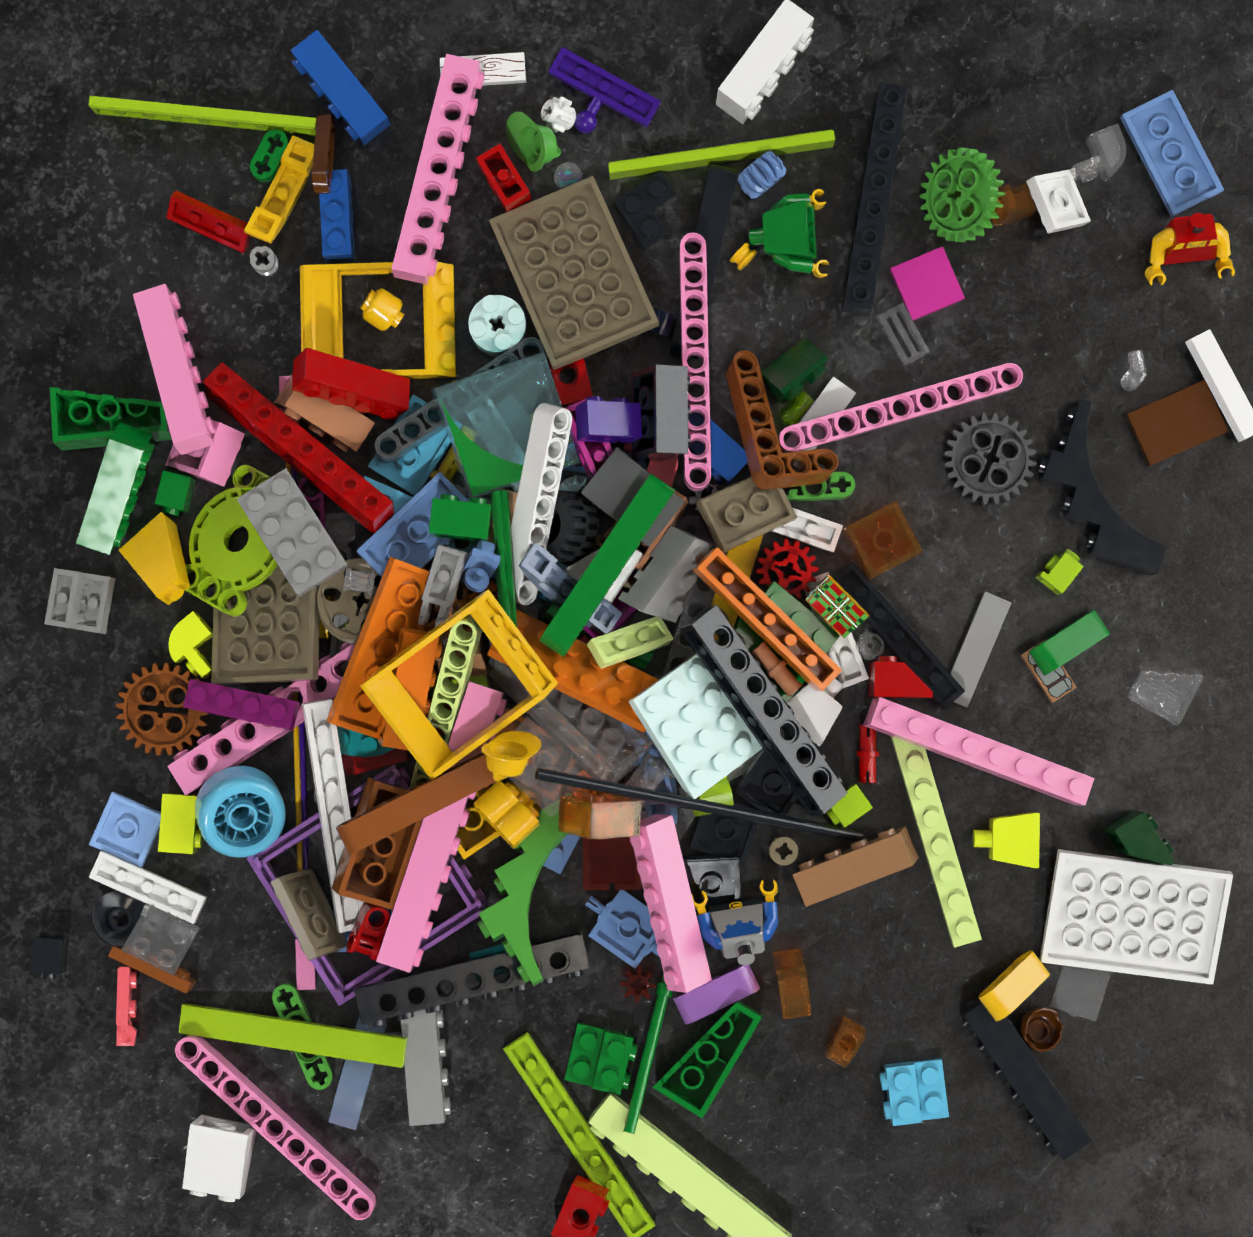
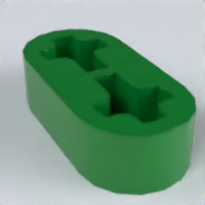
M278 129L268 131L251 160L250 171L255 179L265 183L273 180L281 165V157L289 143V139L283 131ZM278 137H281L280 141L283 146H277L271 154L273 148L270 143L271 139L277 140ZM270 158L267 163V166L269 167L270 171H264L262 175H260V171L257 168V166L259 164L264 165L267 159Z

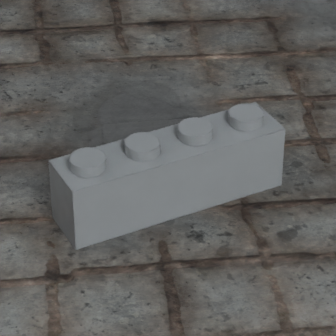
M425 1009L415 1011L414 1017L401 1020L402 1036L408 1037L404 1066L409 1126L445 1123L446 1115L451 1114L450 1097H445L444 1086L449 1084L447 1068H442V1057L446 1056L445 1039H440L439 1028L444 1027L442 1010L426 1013Z

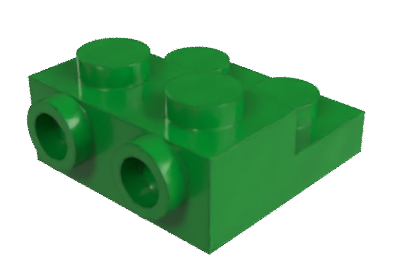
M578 1022L564 1080L620 1095L622 1089H628L631 1072L626 1071L628 1060L634 1061L638 1044L633 1043L634 1035Z

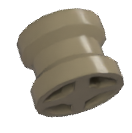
M778 836L770 842L768 852L775 863L789 865L796 860L798 847L791 838Z

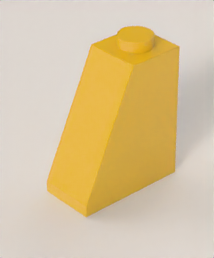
M160 512L123 545L119 551L155 596L167 605H170L183 596L184 591L190 587L177 525L164 513Z

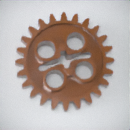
M154 663L152 672L147 667H142L143 676L133 673L131 675L135 682L133 684L124 682L128 692L118 693L125 700L124 703L116 704V707L123 709V713L116 716V719H125V724L119 729H129L130 733L125 739L132 740L136 738L135 748H140L145 744V753H151L155 747L157 756H162L164 748H166L168 755H174L175 746L181 752L185 750L184 742L191 746L195 745L192 738L193 735L203 736L198 728L199 726H208V723L202 720V717L210 715V713L188 709L189 712L187 714H162V712L138 709L139 705L163 706V704L166 707L184 708V701L181 704L174 702L173 693L176 689L181 688L186 697L192 675L191 671L188 670L182 675V666L177 665L171 671L170 663H165L163 670H161L159 664ZM149 686H153L157 693L156 698L151 702L147 701L144 696V692ZM147 714L154 719V725L150 730H145L142 726V719ZM174 717H179L183 724L182 729L178 733L173 732L170 728V722Z

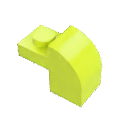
M192 611L173 628L169 637V652L176 663H181L187 658L186 666L194 676L200 675L202 678H208L212 675V665L200 652L199 648L213 637V630L198 612Z

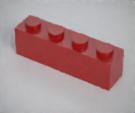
M307 347L294 359L292 390L303 393L304 396L317 397L327 400L334 405L355 408L358 412L379 415L385 420H396L409 409V378Z

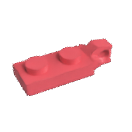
M123 963L118 968L116 1046H134L138 1030L131 1022V1017H136L137 1002L132 1000V989L137 988L138 976L137 971H132L133 968Z

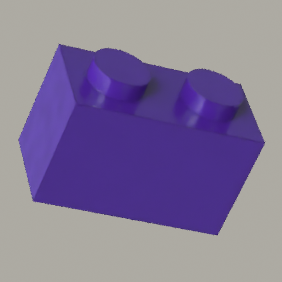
M594 396L586 398L585 402L575 407L577 441L630 444L642 438L640 403H630L627 398L603 401L602 397Z

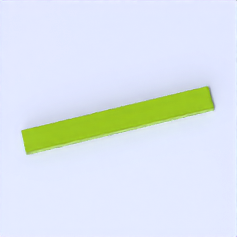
M98 96L89 97V107L96 114L262 131L278 129L284 133L313 136L316 133L317 119L312 117Z
M825 130L614 161L608 163L610 180L654 174L660 170L661 172L708 166L710 164L756 159L770 151L775 155L831 148L835 142L834 130Z
M189 1003L182 1004L179 1033L399 1068L404 1067L408 1037Z
M525 1032L503 1047V1050L589 1179L609 1189L606 1199L610 1201L608 1207L628 1237H640L655 1227V1222L597 1135L590 1130L591 1126L529 1033Z

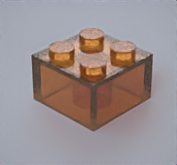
M897 501L842 530L868 580L923 552Z
M572 790L571 795L560 796L559 831L588 839L640 836V800L596 791V794H589V791Z

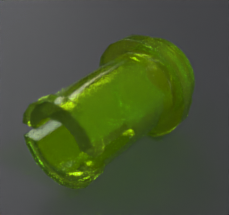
M802 391L786 409H781L782 414L779 418L787 426L798 424V420L813 405L814 400Z

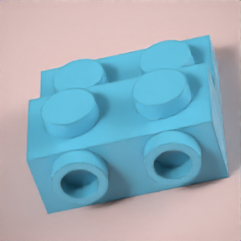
M941 1058L884 1065V1073H880L882 1091L887 1090L888 1102H883L884 1115L886 1120L890 1119L893 1126L922 1123V1120L949 1117Z

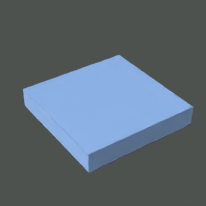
M112 792L89 845L136 866L143 867L160 830L161 812L121 794Z

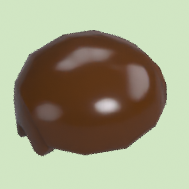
M1038 1007L1029 1010L1022 1017L1019 1024V1032L1029 1049L1037 1052H1046L1054 1049L1061 1041L1064 1025L1060 1021L1056 1010Z

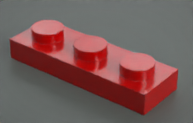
M177 190L171 195L167 219L241 253H244L248 248L251 235L244 232L248 224L247 222Z

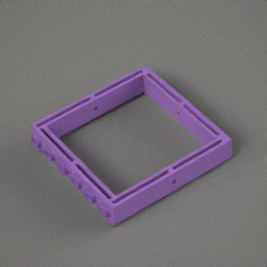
M393 765L373 778L411 789L408 783L412 779L404 767L398 769L396 765ZM366 783L347 794L350 810L359 805ZM319 812L277 838L264 851L246 858L296 938L297 936L293 928L288 923L287 915L280 901L275 896L271 881L278 878L269 861L320 830ZM450 855L447 864L452 867L449 878L467 907L431 929L429 938L422 939L419 948L426 951L479 917V913L487 909L485 905L489 901L480 888L475 891L470 883V880L473 879L472 874L465 864L461 866L454 858L455 855ZM328 955L310 960L339 1006L355 996L354 987L377 982L397 969L378 963L345 984Z

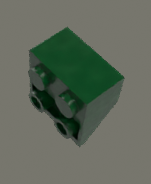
M805 337L761 371L763 383L779 403L785 399L790 402L802 392L803 385L807 381L812 385L824 375V372L827 370L825 366L829 359Z
M1131 810L1103 827L1118 853L1167 865L1175 863L1171 856L1174 854V851L1165 838L1161 840L1156 832L1159 827L1151 814L1146 815L1145 812Z

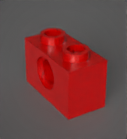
M501 144L476 157L479 169L506 212L518 208L531 200L530 191Z
M549 358L543 359L546 375H553L555 386L550 387L553 404L559 403L561 408H566L588 397H593L584 358L556 370H553ZM570 370L575 373L576 377L572 383L565 384L559 379L560 374L563 371Z
M577 1175L570 1187L551 1236L596 1237L599 1226L595 1225L598 1215L604 1217L610 1201L606 1199L609 1189ZM576 1209H584L588 1213L589 1218L580 1217Z

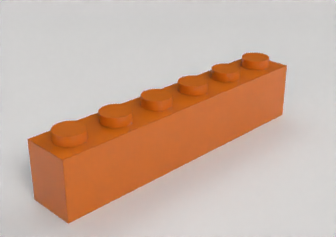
M718 547L713 548L692 569L815 691H823L842 671Z

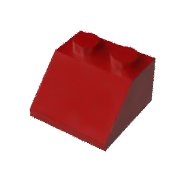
M896 656L876 657V662L869 663L868 697L933 698V691L904 662H896Z

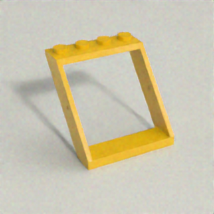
M488 589L380 667L360 687L429 778L433 780L543 700L558 682ZM468 614H471L530 693V696L452 752L393 674L392 670Z

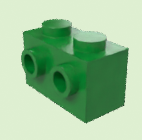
M441 494L440 499L433 498L429 525L431 537L475 542L484 540L488 542L492 505L486 504L487 500L469 498V502L457 501V496Z

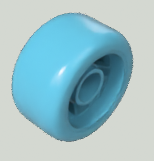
M233 766L218 771L202 785L195 802V816L203 838L215 851L230 857H250L264 851L277 840L285 824V804L277 785L266 773L254 767ZM239 807H243L241 810L234 811Z

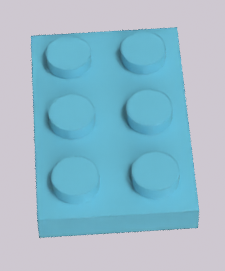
M413 394L409 400V409L397 419L395 424L426 405L427 402ZM433 410L428 418L433 422H439L444 418V413L440 410ZM455 421V424L461 429L462 424ZM411 425L405 430V435L409 438H415L420 434V428L415 425ZM450 426L397 461H382L376 453L368 467L415 496L425 486L430 478V474L434 472L454 440ZM392 441L384 442L381 446V451L385 454H391L396 449V444Z

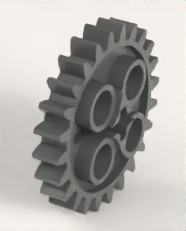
M982 413L979 422L974 416H971L969 418L970 426L962 421L959 424L962 433L953 430L951 435L956 440H947L945 443L951 448V451L943 453L944 457L950 458V461L945 463L943 468H951L952 470L946 476V479L955 478L956 482L952 488L955 489L961 486L963 490L960 496L963 497L970 493L972 503L978 497H981L983 506L987 504L989 498H991L994 505H998L1000 496L1005 502L1010 501L1009 492L1017 497L1020 495L1017 486L1022 488L1028 487L1024 477L1032 478L1034 476L1028 468L1037 465L1036 462L1029 460V457L1036 454V451L1028 450L1027 447L1033 442V439L1024 440L1023 436L1027 430L1018 432L1016 429L1019 422L1016 421L1010 426L1008 424L1009 416L1007 415L1001 421H998L997 413H993L990 420H988L985 413ZM976 434H983L987 437V447L981 448L975 443ZM1000 436L999 444L992 456V459L996 462L988 466L983 483H980L979 477L987 463V459L983 456L991 452L995 437ZM1004 444L1013 447L1015 452L1013 458L1003 456L1001 448ZM966 460H973L977 464L978 470L976 474L966 472L964 468ZM992 471H1000L1004 475L1002 485L993 483L991 480Z

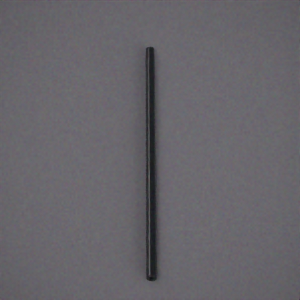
M537 768L535 772L536 780L852 841H859L863 838V832L860 830L712 801L693 799L691 797Z

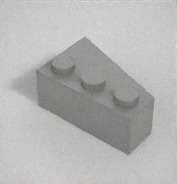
M670 526L651 552L650 556L653 557L644 571L638 570L634 576L637 579L628 593L622 592L618 599L643 613L676 623L683 611L685 601L696 582L697 574L692 569L708 554L712 544L689 532Z

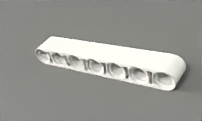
M548 403L540 404L535 409L511 525L515 600L522 605H529L535 600L538 588L526 577L518 565L534 542H537L545 550L547 548L572 425V415L569 410Z

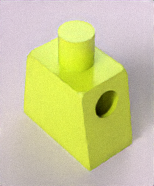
M1027 812L989 818V830H973V847L989 848V859L1039 868L1040 813Z

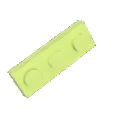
M653 617L593 638L588 642L587 646L600 669L667 646L674 638L662 618Z

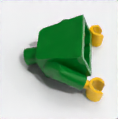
M817 189L810 196L808 193L787 194L771 206L770 211L763 213V228L749 230L751 245H764L765 253L771 256L775 263L790 271L807 274L812 272L817 278L826 277L828 274L820 273L818 266L819 264L828 266L830 265L827 260H820L813 263L812 261L817 259L814 210H820L826 204V202H817L815 197L823 196L824 191Z

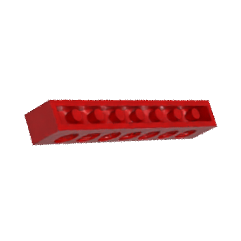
M223 362L202 381L206 396L371 533L375 534L394 516L393 502Z

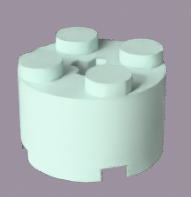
M487 295L473 307L468 321L469 332L478 349L486 355L498 357L526 339L527 323L524 312L519 304L509 297ZM502 321L504 329L498 328L495 332L492 324Z

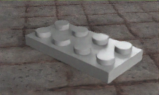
M286 468L237 498V501L298 597H301L348 567Z

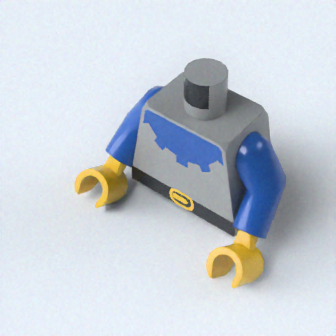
M773 879L774 889L770 892L764 890L763 880L760 883V890L765 896L766 902H763L761 897L708 907L709 912H706L705 909L708 900L707 894L701 891L704 902L697 904L693 900L695 910L698 912L696 916L702 938L715 949L721 950L723 956L727 959L737 957V961L741 965L753 963L755 960L754 954L762 953L765 950V942L772 938L778 926L777 901H774V896L778 892L776 881Z

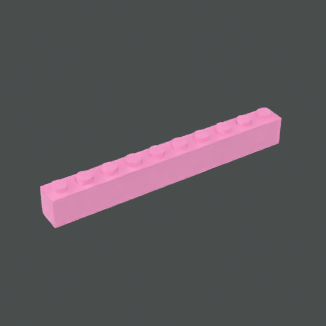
M469 682L448 744L452 752L492 724L497 715H503L507 700L502 699L503 692ZM496 734L450 768L482 753V746L493 740ZM477 792L423 819L376 962L409 973L412 971L413 966L419 967L424 950L419 949L422 939L429 938L433 922L429 921L432 910H438L443 896L438 893L441 882L447 883L452 869L451 866L447 865L450 855L456 856L461 839L457 838V833L460 826L465 828L470 811L465 809L468 800H474Z

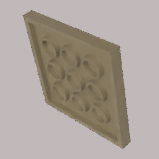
M277 566L273 573L261 584L244 591L247 598V607L241 615L233 617L213 608L211 683L216 685L318 680L320 617L317 594L320 585L298 597L280 567ZM214 583V594H215V593H216V590H217V586H216V584ZM236 595L230 597L227 602L229 610L237 605L238 599Z

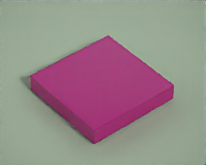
M943 246L890 268V273L911 322L965 299Z

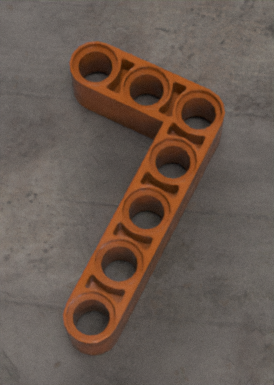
M746 350L737 352L726 369V378L754 484L760 489L770 490L824 483L838 466L837 455L829 449L781 452L758 360L752 352ZM744 391L749 392L752 397L748 396ZM751 417L756 418L759 423L753 421ZM758 443L763 444L766 449L761 448ZM818 463L822 464L825 469L821 468ZM791 466L796 467L799 472L794 471ZM764 469L769 470L772 475L767 474Z

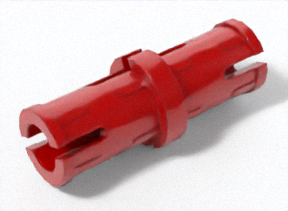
M859 725L860 749L857 751V757H859L858 782L866 783V771L868 770L869 783H877L876 757H879V751H876L877 731L869 728V737H867V727Z

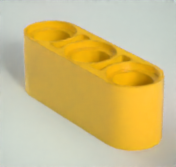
M1030 950L1017 958L978 998L996 1022L1011 1014L1048 978L1050 973L1033 950Z

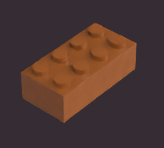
M368 777L355 816L409 789ZM423 819L353 854H348L346 848H344L331 889L339 895L393 910Z

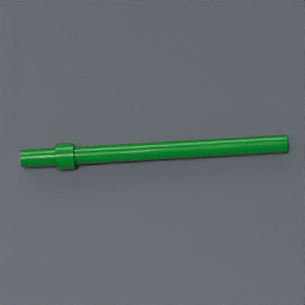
M664 972L661 982L657 983L655 991L657 998L623 1132L635 1134L668 998H672L673 991L668 990L664 981Z

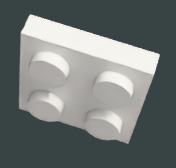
M1070 169L1034 176L1026 181L1031 197L1041 216L1042 224L1045 226L1048 234L1084 226L1091 222Z

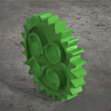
M970 148L948 150V155H939L940 163H931L934 170L933 173L925 172L929 182L921 183V186L927 190L926 193L920 195V198L926 199V203L920 208L921 210H928L924 220L932 221L929 229L938 230V237H945L947 241L955 242L974 241L976 236L985 235L984 228L992 229L991 218H999L995 209L1003 207V204L998 202V197L1004 196L1005 193L998 191V187L1004 181L996 180L1001 171L1000 169L992 168L995 161L986 159V153H980L977 149Z

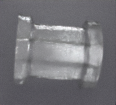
M347 566L343 592L347 593L349 590L365 592L367 596H372L376 571L371 570L370 573L355 571Z

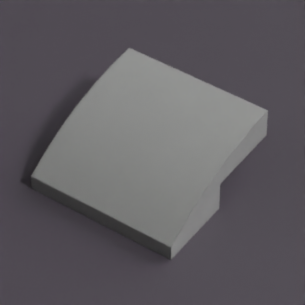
M54 568L44 624L106 634L115 578Z

